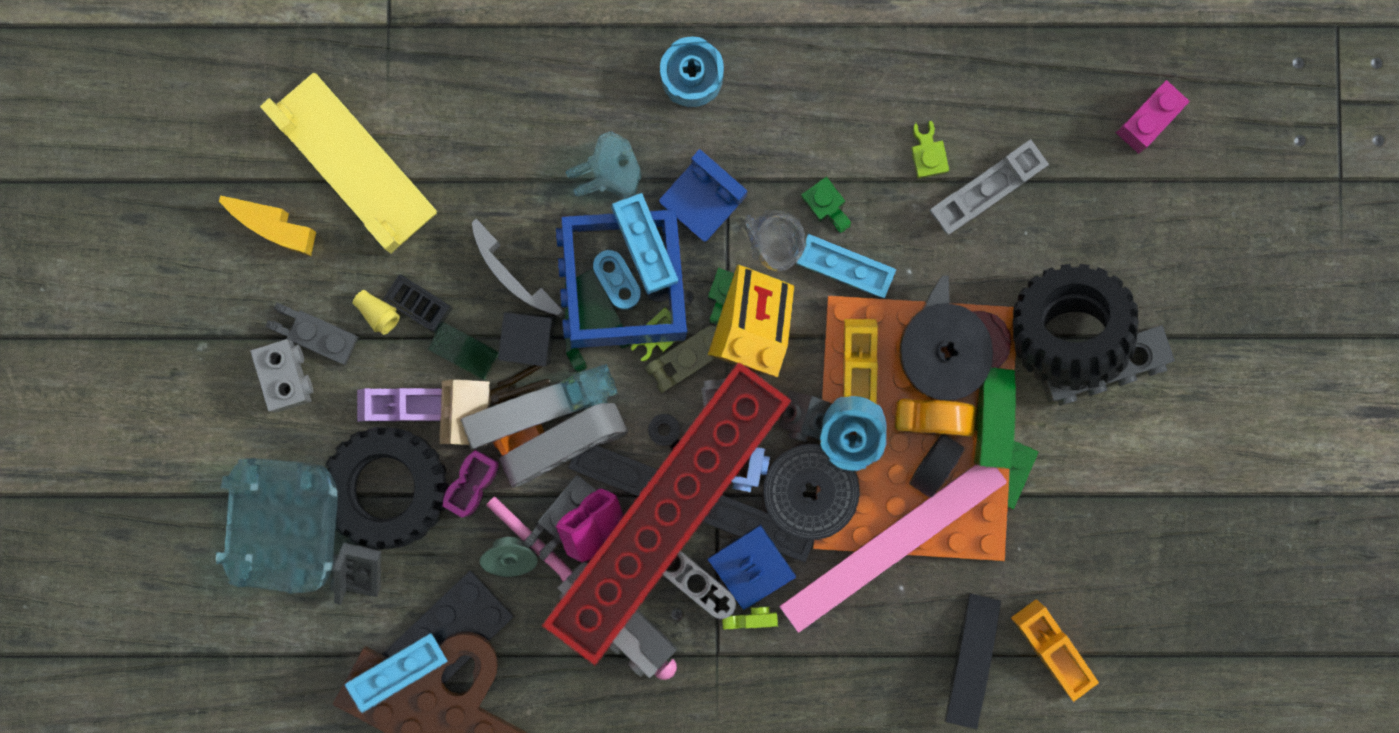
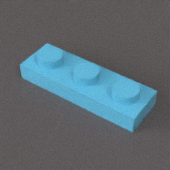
M640 193L613 203L611 206L647 295L677 284V275L643 194Z
M810 234L806 238L796 265L880 299H885L896 269Z
M432 633L345 683V686L362 713L446 663L447 659Z

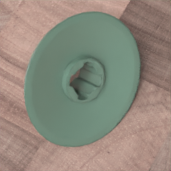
M502 537L494 541L493 547L484 552L480 558V565L490 574L513 577L532 571L536 567L538 560L534 552L523 545L524 542L521 539Z

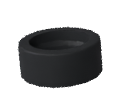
M942 434L918 466L909 484L929 498L933 497L957 464L964 451V447L945 434Z

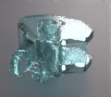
M612 131L599 136L594 154L588 157L587 162L566 171L568 179L580 177L590 171H593L595 180L583 183L573 190L576 197L598 189L601 192L607 189L626 199L636 195L642 176L629 141ZM621 160H627L628 164L625 166H620L619 162Z

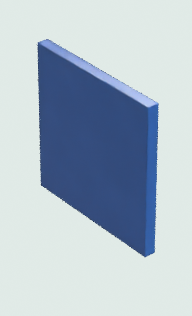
M761 525L708 557V561L743 611L796 578V575Z

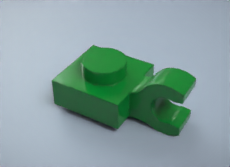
M827 176L801 195V198L819 222L828 217L840 234L850 227V220L839 209L845 204V200Z
M719 267L707 298L716 302L709 323L715 325L718 324L734 276L733 272Z

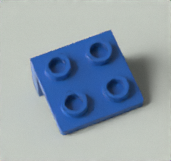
M699 149L691 158V165L659 199V203L667 210H676L677 219L703 242H707L747 197L748 191Z

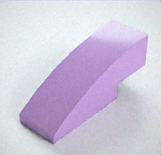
M442 389L357 390V422L440 421Z

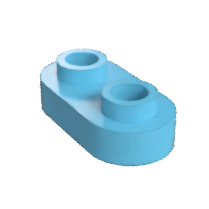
M613 250L600 252L594 259L593 269L611 303L620 310L634 308L640 300V287L624 259L618 252ZM607 262H612L615 265V270L611 273H607L603 269L604 264ZM623 289H627L631 293L630 298L627 300H622L619 297V292Z

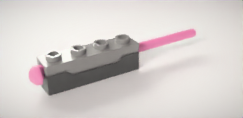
M495 496L486 504L521 540L525 541L532 533ZM538 538L530 548L539 556L545 544ZM552 551L544 562L560 576L563 582L558 587L562 592L559 595L561 600L588 565L589 561L582 562L572 571ZM637 609L609 647L616 654L622 651L631 660L627 664L640 677L646 674L651 678L654 674L661 680L670 679L676 673L677 665L673 658L669 662L667 660L676 652L677 647Z

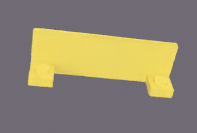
M312 73L279 103L275 104L269 98L260 106L389 253L394 252L437 214V210L316 73Z

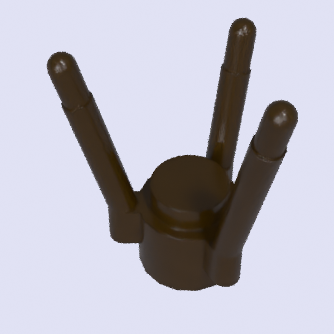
M533 365L507 380L498 382V387L490 389L493 406L549 385L550 379L548 378L519 388L513 385L543 366Z

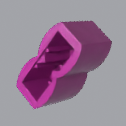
M475 450L469 454L460 468L459 479L449 486L444 495L443 507L462 518L473 514L481 503L483 490L494 481L498 473L499 462L480 451Z

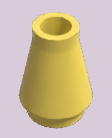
M366 290L359 292L352 302L374 332H380L385 335L397 325L400 319L395 307L374 297Z

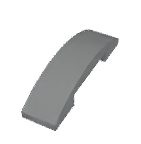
M1030 139L970 183L932 207L929 211L948 236L1007 196L1049 164Z
M475 219L472 222V228L477 246L485 262L500 282L512 294L532 308L561 318L565 313L542 288L531 296L493 256L492 253L501 245Z
M575 378L511 399L460 420L471 449H475L514 433L587 409L589 404L579 378Z

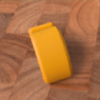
M900 399L897 401L895 428L902 432L972 437L975 432L976 407L972 404L951 401Z

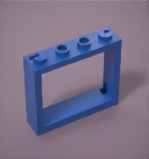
M676 210L650 211L656 227H663L664 247L678 278L677 284L668 287L671 324L580 330L572 232L617 230L620 227L614 214L562 217V228H556L557 247H563L564 258H558L559 277L566 278V288L560 289L561 307L568 308L569 319L563 320L564 338H570L571 348L685 341L687 325Z

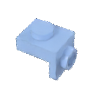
M758 447L755 449L750 457L747 478L735 476L732 480V489L751 492L752 486L758 487L760 474L767 475L770 457L764 456L765 449Z

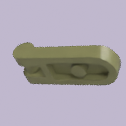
M708 326L644 367L648 375H653L658 385L656 387L661 394L717 359L708 355L717 326ZM669 363L672 364L677 372L671 377H668L663 369Z

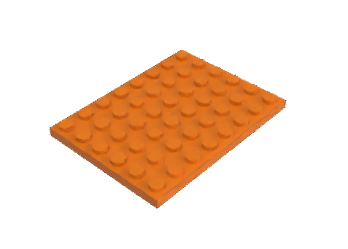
M828 296L822 400L833 404L837 398L843 397L844 319H876L878 326L876 404L883 410L887 430L886 446L881 458L867 465L866 468L855 471L859 483V502L852 519L838 533L824 539L814 540L813 549L855 552L929 499L928 496L909 483L928 451L942 434L902 432L895 428L897 401L900 399L937 400L922 394L909 382L900 362L899 348L902 333L911 318L922 310L925 304L924 301ZM950 303L960 305L970 311L990 312L997 315L1007 325L1011 334V349L1007 360L999 368L1015 370L1016 351L1015 342L1013 341L1014 307ZM947 346L941 347L940 352L945 354V358L950 357ZM979 388L964 398L949 401L972 404L976 407L977 413ZM976 430L972 437L946 435L963 446L964 451L938 491L976 465L974 463L977 440ZM852 431L850 434L856 435V432ZM997 468L1007 481L1006 484L907 555L1005 561L1010 469ZM818 485L816 486V494L820 492Z

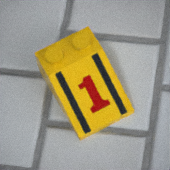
M737 265L708 355L734 365L740 362L753 372L778 377L788 347L794 285Z

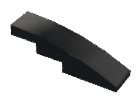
M969 593L955 653L957 657L949 687L951 692L945 713V722L973 729L978 728L992 660L1001 600Z

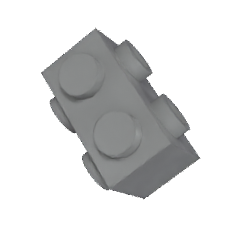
M286 339L250 350L268 412L277 413L312 402L310 394L314 392L309 376H304L301 363H304V356L299 345H295L293 341ZM290 387V393L287 394V390Z

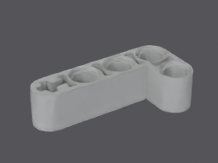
M601 403L582 411L511 450L506 455L501 456L499 461L511 487L515 488L534 480L596 445L615 441L626 435L629 431L616 404Z
M680 550L678 553L681 559L680 568L674 572L666 570L663 575L715 618L724 619L732 615L736 602L731 592ZM700 574L705 578L706 585L703 590L694 592L689 589L687 580L691 575ZM712 584L717 587V589L712 591L714 595L720 599L724 595L728 597L727 605L729 608L726 611L722 608L719 611L714 610L716 604L709 596L706 602L700 599L708 593Z

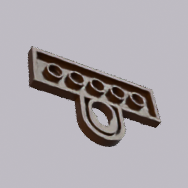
M459 632L447 637L439 645L447 659L446 663L361 713L345 683L387 659V657L364 646L332 704L385 733H527L479 707L495 679L498 659L491 643L481 635L472 632ZM468 655L475 661V667L472 671L473 683L468 690L462 693L451 692L442 682L443 671L447 666L455 663L460 656Z

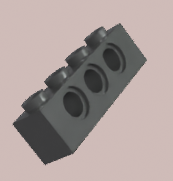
M1163 325L1137 333L1136 349L1142 353V363L1137 366L1129 359L1128 366L1124 371L1120 373L1116 371V378L1108 383L1118 381L1119 386L1137 381L1136 374L1148 371L1149 376L1167 371L1166 364L1174 362L1175 359ZM1049 380L1042 382L1048 403L1058 401L1059 406L1077 401L1076 394L1088 391L1089 396L1107 391L1106 384L1108 383L1101 380L1099 381V387L1088 389V385L1080 386V390H1070V386L1062 385L1061 389L1051 386V381Z

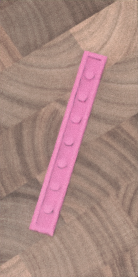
M974 465L935 493L933 497L924 501L781 604L780 608L797 632H801L1002 487L1007 481L995 467Z

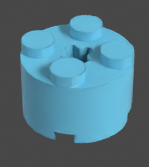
M684 37L676 40L664 53L660 62L661 83L664 91L673 102L686 107L702 106L713 100L721 89L724 72L723 60L719 51L706 40L700 37ZM689 67H694L695 72H697L696 77H689Z
M849 396L837 398L827 409L822 423L821 447L835 466L845 470L857 471L866 468L867 465L881 458L886 446L887 430L882 408L869 399ZM855 431L856 435H851L850 433Z

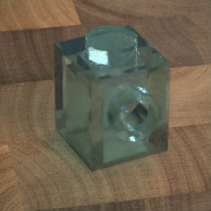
M607 364L577 373L561 381L571 411L587 406L590 408L601 403H608V398L618 394Z

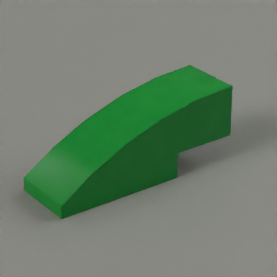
M991 367L987 378L979 387L975 422L977 440L974 463L979 466L1012 469L1016 411L1015 370Z

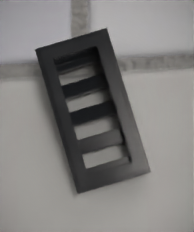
M401 274L398 275L383 298V301L437 334L453 309L452 306ZM403 284H405L409 288L398 303L394 298ZM414 291L418 292L419 294L410 308L404 307ZM424 297L429 299L420 315L415 314L414 312ZM433 305H438L439 307L429 322L426 321L425 318Z

